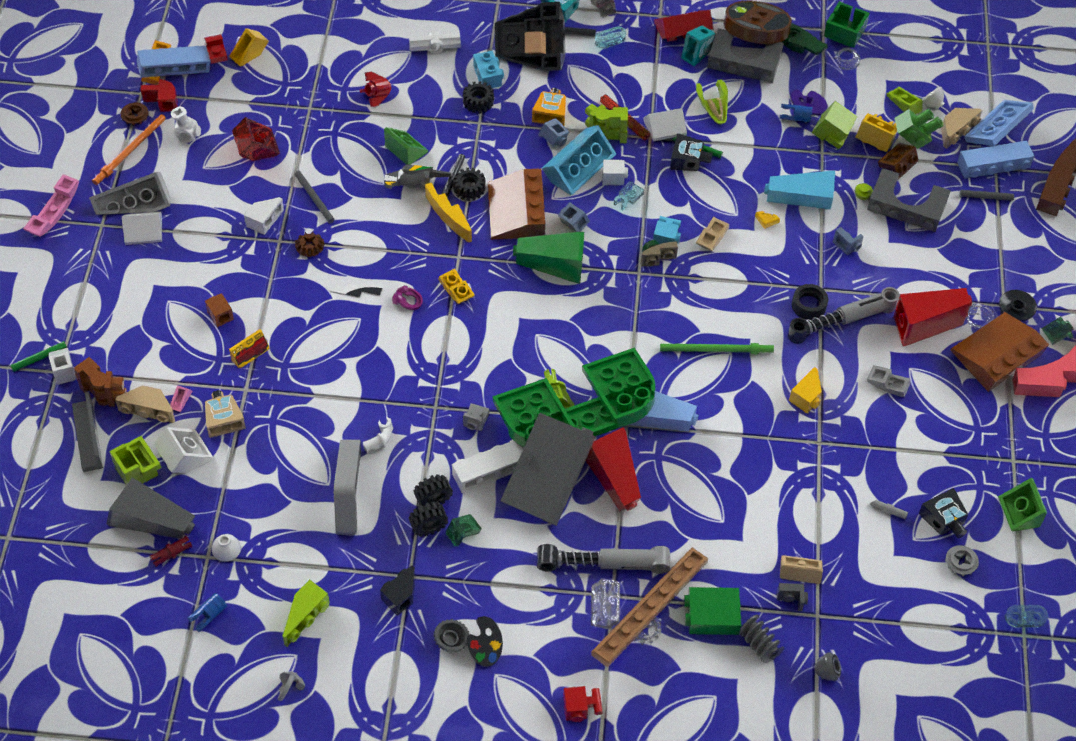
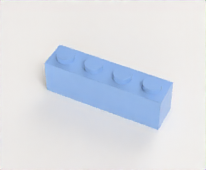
M206 46L137 51V65L141 78L209 72L210 58Z
M1022 141L961 151L957 164L964 179L975 178L983 175L1030 168L1034 154L1028 142Z

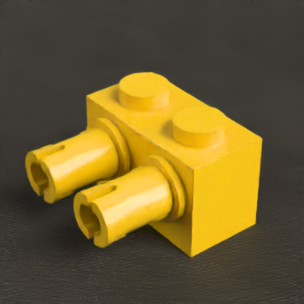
M867 113L855 137L864 143L875 146L878 150L887 152L898 132L896 123L892 125V121L888 123L880 115L877 117L878 114L871 115Z

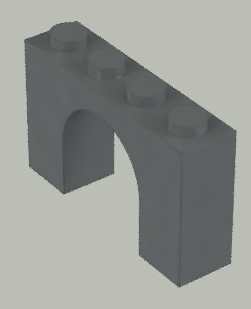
M718 28L709 54L707 68L773 83L784 43L766 44L762 55L758 58L742 59L731 51L734 36L727 30Z
M882 168L871 194L867 210L936 232L951 190L933 185L930 196L925 203L915 206L907 205L899 201L894 194L899 173Z

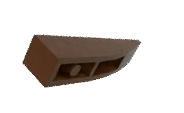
M1076 138L1061 153L1052 167L1036 210L1053 216H1057L1059 210L1063 211L1066 200H1063V198L1068 197L1071 189L1068 185L1072 186L1075 176L1072 173L1076 174Z

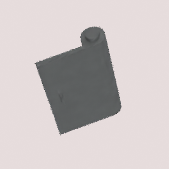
M539 413L501 498V502L557 526L595 440L593 431L584 427L580 430Z

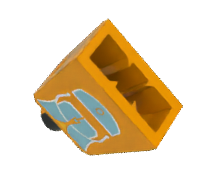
M552 88L550 92H541L532 109V122L544 124L556 118L565 126L566 96L561 94L558 88Z

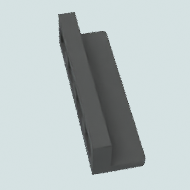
M85 392L86 401L73 403L72 408L81 467L83 472L102 469L103 464L93 403L89 392Z

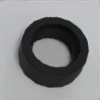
M804 284L795 290L791 304L797 316L806 320H813L814 317L819 318L820 315L825 314L829 300L827 293L820 286ZM804 296H811L819 300L821 305L816 308H809L802 305L799 299Z

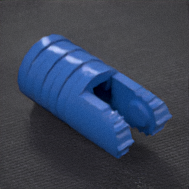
M781 104L783 109H793L794 115L782 114L779 119L811 122L812 107Z
M214 593L187 619L192 622L203 614L205 618L196 626V630L200 632L227 607V604L222 597Z

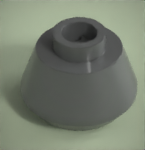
M831 652L821 656L817 663H815L816 674L822 679L837 681L841 676V665L838 657Z

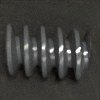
M757 614L744 623L740 630V635L745 637V641L750 643L752 650H755L757 656H761V661L766 663L777 658L785 647L777 648L780 641L772 642L775 637L773 633L768 636L766 635L770 629L768 627L762 629L764 622H756L759 618Z

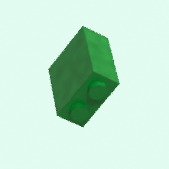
M689 587L688 595H684V607H688V614H685V626H689V634L739 635L741 629L739 588Z

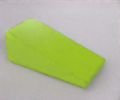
M901 87L886 93L887 97L903 112L909 109L916 115L923 110V100Z

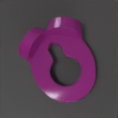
M407 285L398 288L392 297L393 304H400L408 310L419 309L423 302L421 294ZM402 294L413 296L416 299V304H409L406 298L402 297Z

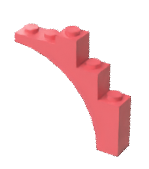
M1076 345L1068 354L1047 365L1033 368H1017L1012 378L1014 395L1060 397L1063 390H1066L1067 382L1076 383Z

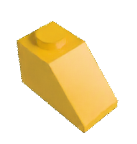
M245 28L229 57L239 66H243L260 56L269 40L260 32Z
M816 367L791 390L789 398L791 403L807 414L812 408L816 409L821 402L820 395L822 391Z

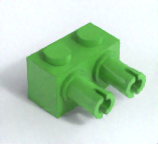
M908 109L895 117L898 134L910 144L916 146L917 149L931 142V133L943 127L944 124L939 117L933 119L934 114L930 109H926L919 115H915Z

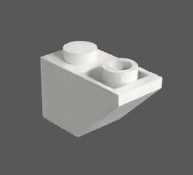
M68 348L50 352L49 360L57 385L76 380Z

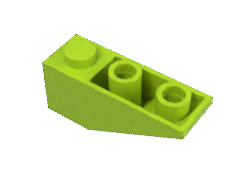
M310 579L295 593L283 632V641L286 647L291 642H295L305 628L310 627L315 618L320 613L325 612L329 606L328 593Z

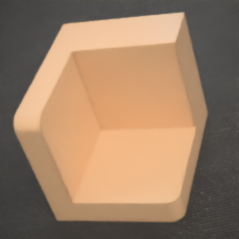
M525 32V53L529 55L546 54V34L543 32Z

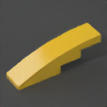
M432 182L425 184V196L442 221L468 243L472 242V230L459 204L451 206L445 193L438 195Z

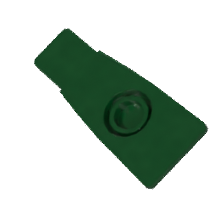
M793 23L791 24L788 38L781 42L788 49L797 53H803L805 49L818 55L828 48L826 43L818 40L815 36Z

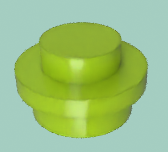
M861 183L855 187V194L858 199L867 200L871 197L873 189L870 185Z

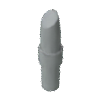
M878 500L870 503L871 506L884 511V513L892 514L905 520L908 512L888 503L886 504Z

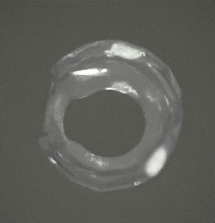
M842 48L834 57L839 64V68L843 70H853L861 62L859 53L853 48ZM848 51L854 54V58L842 60L840 55Z
M976 303L969 307L966 320L971 327L980 329L994 320L995 314L988 306ZM977 314L985 319V323L983 325L973 323L969 319L970 315Z

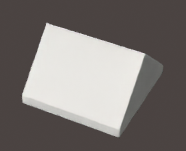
M682 108L648 114L643 117L653 141L673 138L677 136V133L687 135Z
M161 212L125 214L122 216L125 245L162 242Z

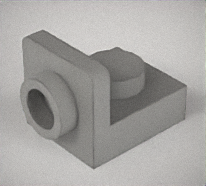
M471 403L468 412L463 415V426L471 430L482 431L489 415V408Z

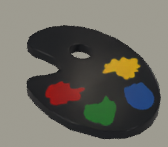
M481 616L476 619L480 635L474 636L469 634L467 636V644L470 655L475 662L481 666L489 667L494 665L500 658L503 639L496 622L487 616ZM487 628L491 630L490 636L486 634Z

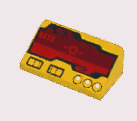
M259 329L231 347L229 352L231 361L238 368H242L270 348L263 332Z

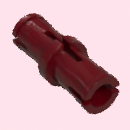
M185 535L171 545L168 543L165 545V548L150 555L151 561L157 559L152 562L154 566L157 567L170 558L174 559L177 557V554L191 548V542L182 545L189 541V538Z

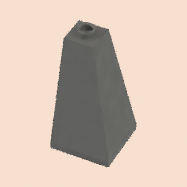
M132 477L110 507L106 524L112 527L181 539L186 533L189 535L195 527L193 523L195 515Z

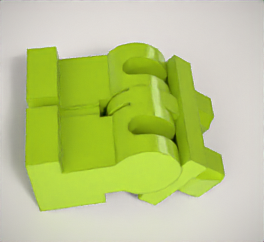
M591 104L585 109V114L589 116L585 120L587 127L599 125L607 140H620V143H627L628 107H613V110H608L604 105L596 107L594 104Z

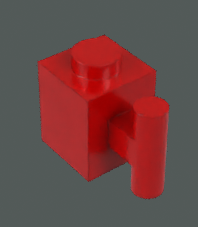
M585 686L564 688L563 700L566 721L580 722L587 719L588 708H594L595 715L603 714L600 689H591L592 696L587 697Z

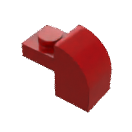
M222 35L204 37L211 64L227 61L228 58Z
M159 80V85H141L143 102H158L160 112H169L178 107L175 87L169 81Z

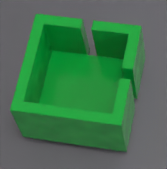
M839 1L826 22L823 37L855 48L867 27L870 13L855 8L851 22L850 17L853 6Z

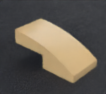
M713 217L707 228H704L696 244L713 251L729 229V224Z

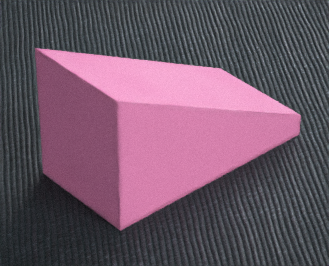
M177 385L170 404L171 408L181 412L193 391Z

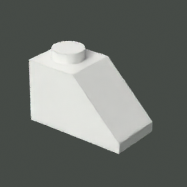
M279 197L254 203L244 213L246 227L265 235L284 211L282 198Z

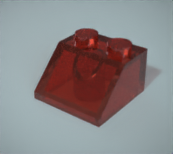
M244 117L232 130L238 153L241 157L257 161L280 154L272 128Z

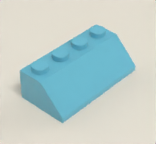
M599 125L588 127L542 167V170L552 184L569 195H573L603 167V160H611L616 153Z

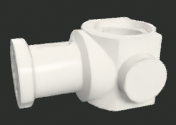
M177 107L171 112L172 118L176 121L174 127L175 136L178 141L186 143L195 141L196 136L201 134L200 126H198L196 120L187 117V111L184 107Z

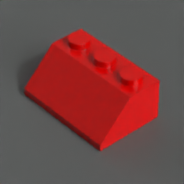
M711 9L654 19L661 39H667V41L677 40V36L682 35L683 38H686L687 32L699 26H704L709 30L714 29Z

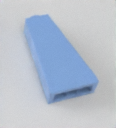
M655 391V402L650 412L641 420L629 425L689 432L691 425L695 426L699 415L696 414L697 406Z

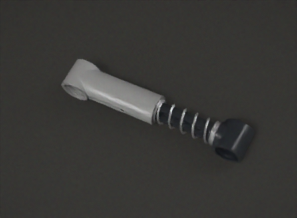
M886 287L879 294L838 307L837 311H833L832 314L820 315L819 318L814 317L813 320L794 318L790 322L788 339L793 343L799 344L804 342L806 337L810 336L813 332H817L819 329L823 330L825 327L830 328V325L834 324L836 326L839 322L845 325L881 312L891 313L896 309L900 297L899 291L893 287Z
M542 544L537 548V568L544 572L554 571L557 569V566H562L563 564H567V566L569 564H575V566L582 564L584 567L586 565H598L600 569L650 570L657 574L667 573L671 569L670 549L665 546H655L651 549H600L596 553H591L590 551L582 552L581 550L579 552H574L573 550L571 552L559 551L552 544Z

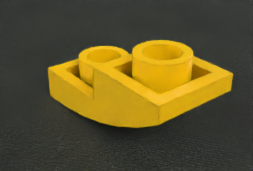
M455 269L439 276L438 280L456 303L460 304L475 296L467 282L461 279Z

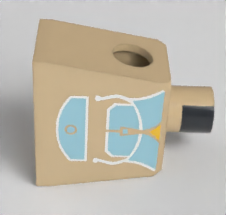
M221 390L212 392V399L205 402L206 427L209 438L246 429L244 417L232 395L224 396Z

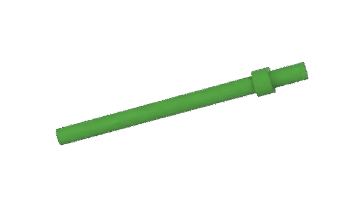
M751 343L750 345L660 344V351L750 352V354H759V352L774 353V345H759V343Z

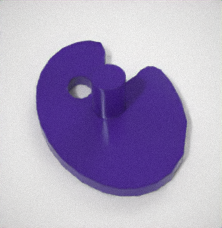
M798 89L791 93L793 105L812 107V115H822L828 108L826 100L815 91H810L807 96L803 95Z

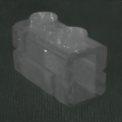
M600 579L592 585L591 626L610 629L620 622L619 582Z

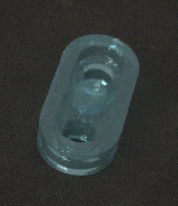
M613 27L595 35V45L601 49L609 48L626 40V30L622 27Z
M1012 605L1005 614L1006 622L1012 627H1041L1048 619L1047 610L1040 605Z

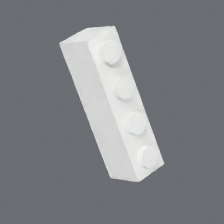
M511 440L509 443L494 446L488 451L478 452L472 457L460 459L453 463L452 475L461 492L469 491L513 474L524 447Z

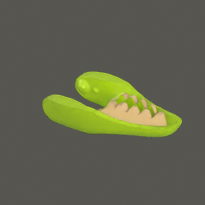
M717 80L716 86L720 97L705 100L703 97L701 84L696 83V92L703 108L715 123L724 124L727 120L728 88L725 82Z

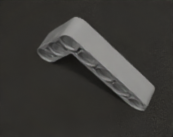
M340 440L334 481L336 535H357L356 490L361 457V440Z

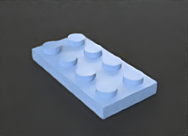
M1003 100L964 136L965 141L995 146L1019 122L1028 116L1034 109L1033 103Z

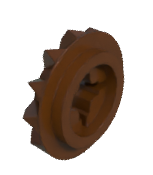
M134 102L125 105L120 115L122 121H125L127 125L130 123L135 125L136 123L142 124V121H147L149 111L144 104Z
M305 232L304 235H299L298 239L295 240L296 251L302 256H316L324 249V239L321 238L320 234L316 235L314 232L307 234ZM306 242H313V245H306Z

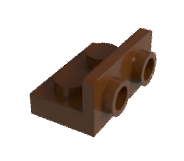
M898 143L878 161L879 168L899 173L898 179H900L919 161L916 146Z

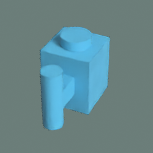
M660 216L654 231L653 240H656L659 244L676 241L679 244L681 233H678L681 221Z

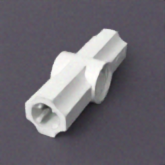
M431 31L427 36L409 37L410 51L429 50L430 53L437 54L443 49L460 48V33L441 34L438 31Z

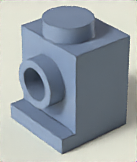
M554 118L543 124L538 136L544 137L552 146L558 145L561 147L566 143L569 131Z
M570 202L558 214L561 222L575 232H581L590 222L586 213Z

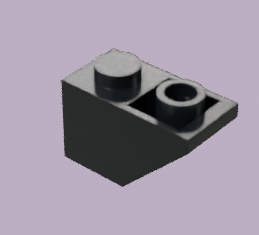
M413 565L401 570L395 579L387 581L380 589L381 600L397 616L413 604L415 588V567Z

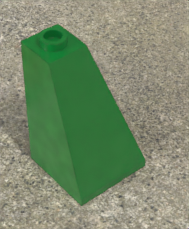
M585 232L518 238L517 245L513 247V256H516V264L580 284Z

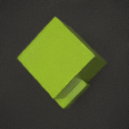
M834 101L821 115L812 133L821 140L825 139L837 149H840L858 116L837 101Z
M142 436L109 451L114 467L126 485L132 477L143 484L158 476L157 470L161 468V465Z

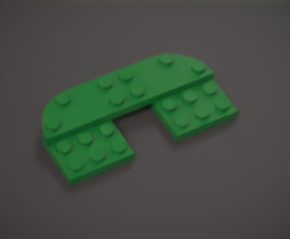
M634 347L582 365V372L598 396L595 399L565 409L547 378L492 396L495 407L508 428L509 436L517 444L525 447L539 413L582 430V427L593 431V436H598L641 420L650 412L655 402L654 377Z

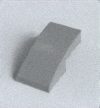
M873 365L867 377V382L900 397H905L911 384L910 378L893 375L892 369Z

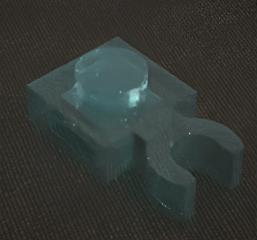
M629 181L619 191V196L614 199V205L623 203L621 210H625L628 202L634 204L644 194V189Z

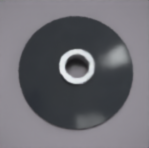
M1021 290L1007 291L1001 296L999 301L1001 311L1019 321L1032 318L1037 311L1035 299L1027 292Z

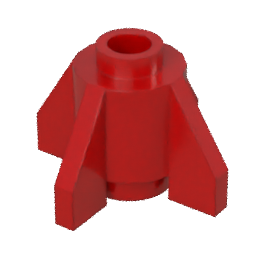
M372 71L365 72L366 81L369 82L365 84V89H359L360 93L366 92L367 96L372 97L369 98L371 107L379 106L390 94L391 83L386 78Z

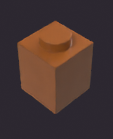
M222 293L205 300L207 313L216 327L234 320L232 308Z

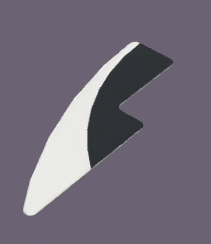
M349 285L333 288L330 291L360 297L362 292L380 295L383 287Z

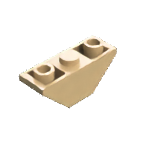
M955 108L944 117V126L941 127L943 145L946 149L951 144H956L962 135L965 136L973 126L975 127L981 121L982 110L978 108Z
M142 385L117 396L115 399L118 411L124 414L131 413L143 418L157 419L161 422H175L173 410L161 389Z

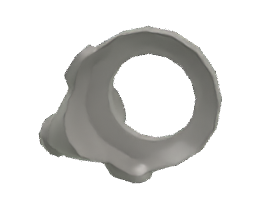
M290 671L280 674V680L283 685L279 688L278 700L283 701L293 681L297 682V689L303 690L305 688L304 681L296 672Z

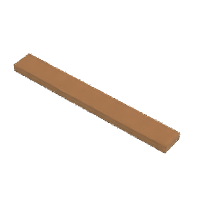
M692 547L592 650L591 656L606 667H609L708 563L709 558Z

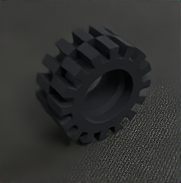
M478 81V84L476 82H473V85L467 84L468 87L465 86L463 90L464 107L468 111L472 110V113H476V111L481 113L482 110L485 113L487 109L490 110L494 104L493 88L491 89L490 85L487 86L486 82L481 84V81ZM474 96H483L484 98L476 99V98H473V97H474Z
M469 167L466 168V171L464 169H460V172L457 171L453 180V189L458 198L461 196V200L467 198V201H470V198L473 201L476 200V197L478 199L481 198L485 191L484 174L480 173V170L475 171V168L469 170ZM466 182H473L476 185L465 186L463 184Z
M436 474L435 477L432 475L429 479L424 478V481H420L413 490L419 506H425V503L430 505L432 502L444 504L446 503L445 500H449L450 496L453 495V490L447 477L444 475L440 476L439 474Z
M432 502L430 505L425 503V506L420 505L419 509L415 508L414 512H411L408 517L413 532L420 537L423 535L428 536L430 533L433 535L435 531H441L440 528H445V524H448L446 512L443 505L439 502Z

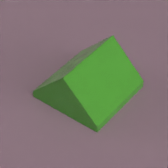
M385 127V147L405 164L411 165L429 151L406 131Z
M1033 478L998 496L1011 531L1041 526L1047 511Z

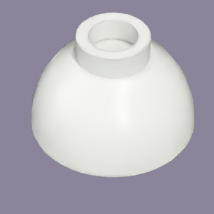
M937 87L922 99L923 104L928 107H935L936 110L944 105V91L942 87Z
M230 534L218 536L212 545L214 557L224 562L235 559L241 551L238 539Z

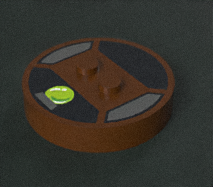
M739 1L730 4L726 8L723 24L730 34L739 39L759 44H773L788 38L792 19L786 11L772 4L759 1Z

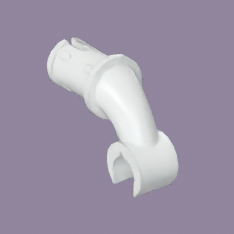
M386 417L388 422L386 425L381 424L379 420L378 424L382 432L381 434L378 433V436L362 442L367 454L378 448L386 447L393 431L390 418Z

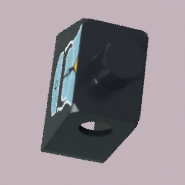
M677 133L670 170L698 171L700 162L711 164L713 153L703 151V141Z
M954 488L922 503L919 515L940 535L952 531L957 538H961L967 533L963 524H965L968 513Z

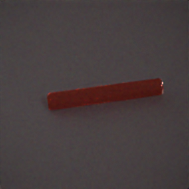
M607 94L600 98V102L609 110H613V107H621ZM628 113V127L643 140L649 139L651 133Z

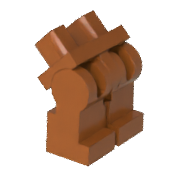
M90 357L74 367L79 388L84 393L89 390L95 396L96 402L101 406L109 404V407H115L116 397L127 392L126 388H124L123 377H113L112 371H106V374L101 372L100 366Z

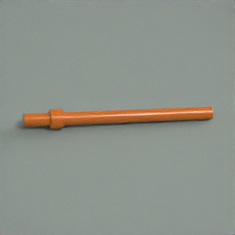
M162 114L158 116L115 159L102 167L100 173L92 182L98 185L105 177L108 178L113 173V170L166 120L165 116Z

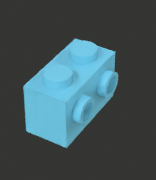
M487 51L473 54V67L481 84L486 82L487 86L490 85L491 88L501 87L504 72L503 69L499 68V59L495 57L494 52Z

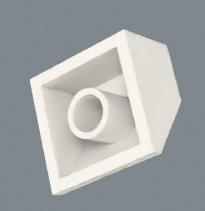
M166 427L154 442L159 455L162 456L167 464V468L174 473H188L213 459L212 454L195 429Z

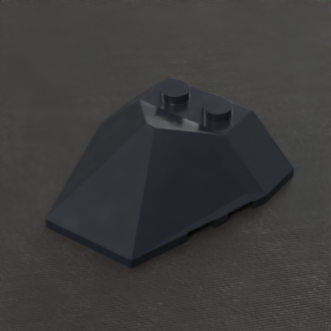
M559 1L540 3L538 6L526 9L519 14L509 16L494 23L495 57L542 71L562 70L566 55L565 20ZM525 32H543L546 34V54L529 55L525 53Z

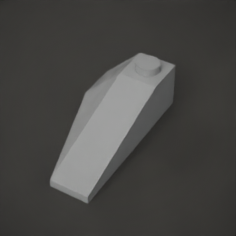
M161 172L149 174L89 197L96 214L148 213L171 206L168 189Z

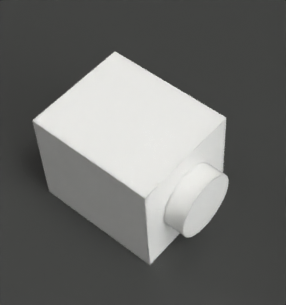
M603 160V185H624V178H628V167H625V161Z

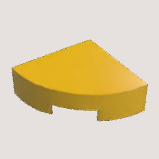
M765 211L755 213V217L764 229L780 223V218L775 214L765 213Z

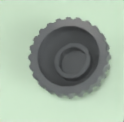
M447 619L436 626L433 637L439 648L453 653L461 651L467 646L469 631L461 621Z

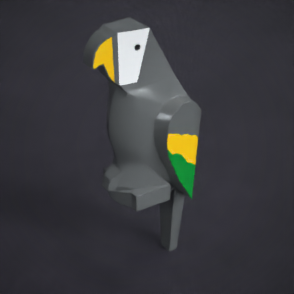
M406 164L398 171L385 174L384 186L392 189V187L400 185H419L425 189V184L430 183V179L433 177H451V172L433 170V167Z

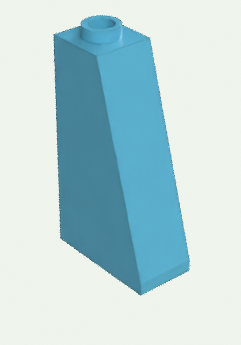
M835 171L771 176L769 184H765L764 194H767V202L831 210L834 196Z

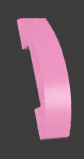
M63 174L53 187L55 193L39 215L31 217L24 230L39 237L47 233L68 208L77 190L79 180Z

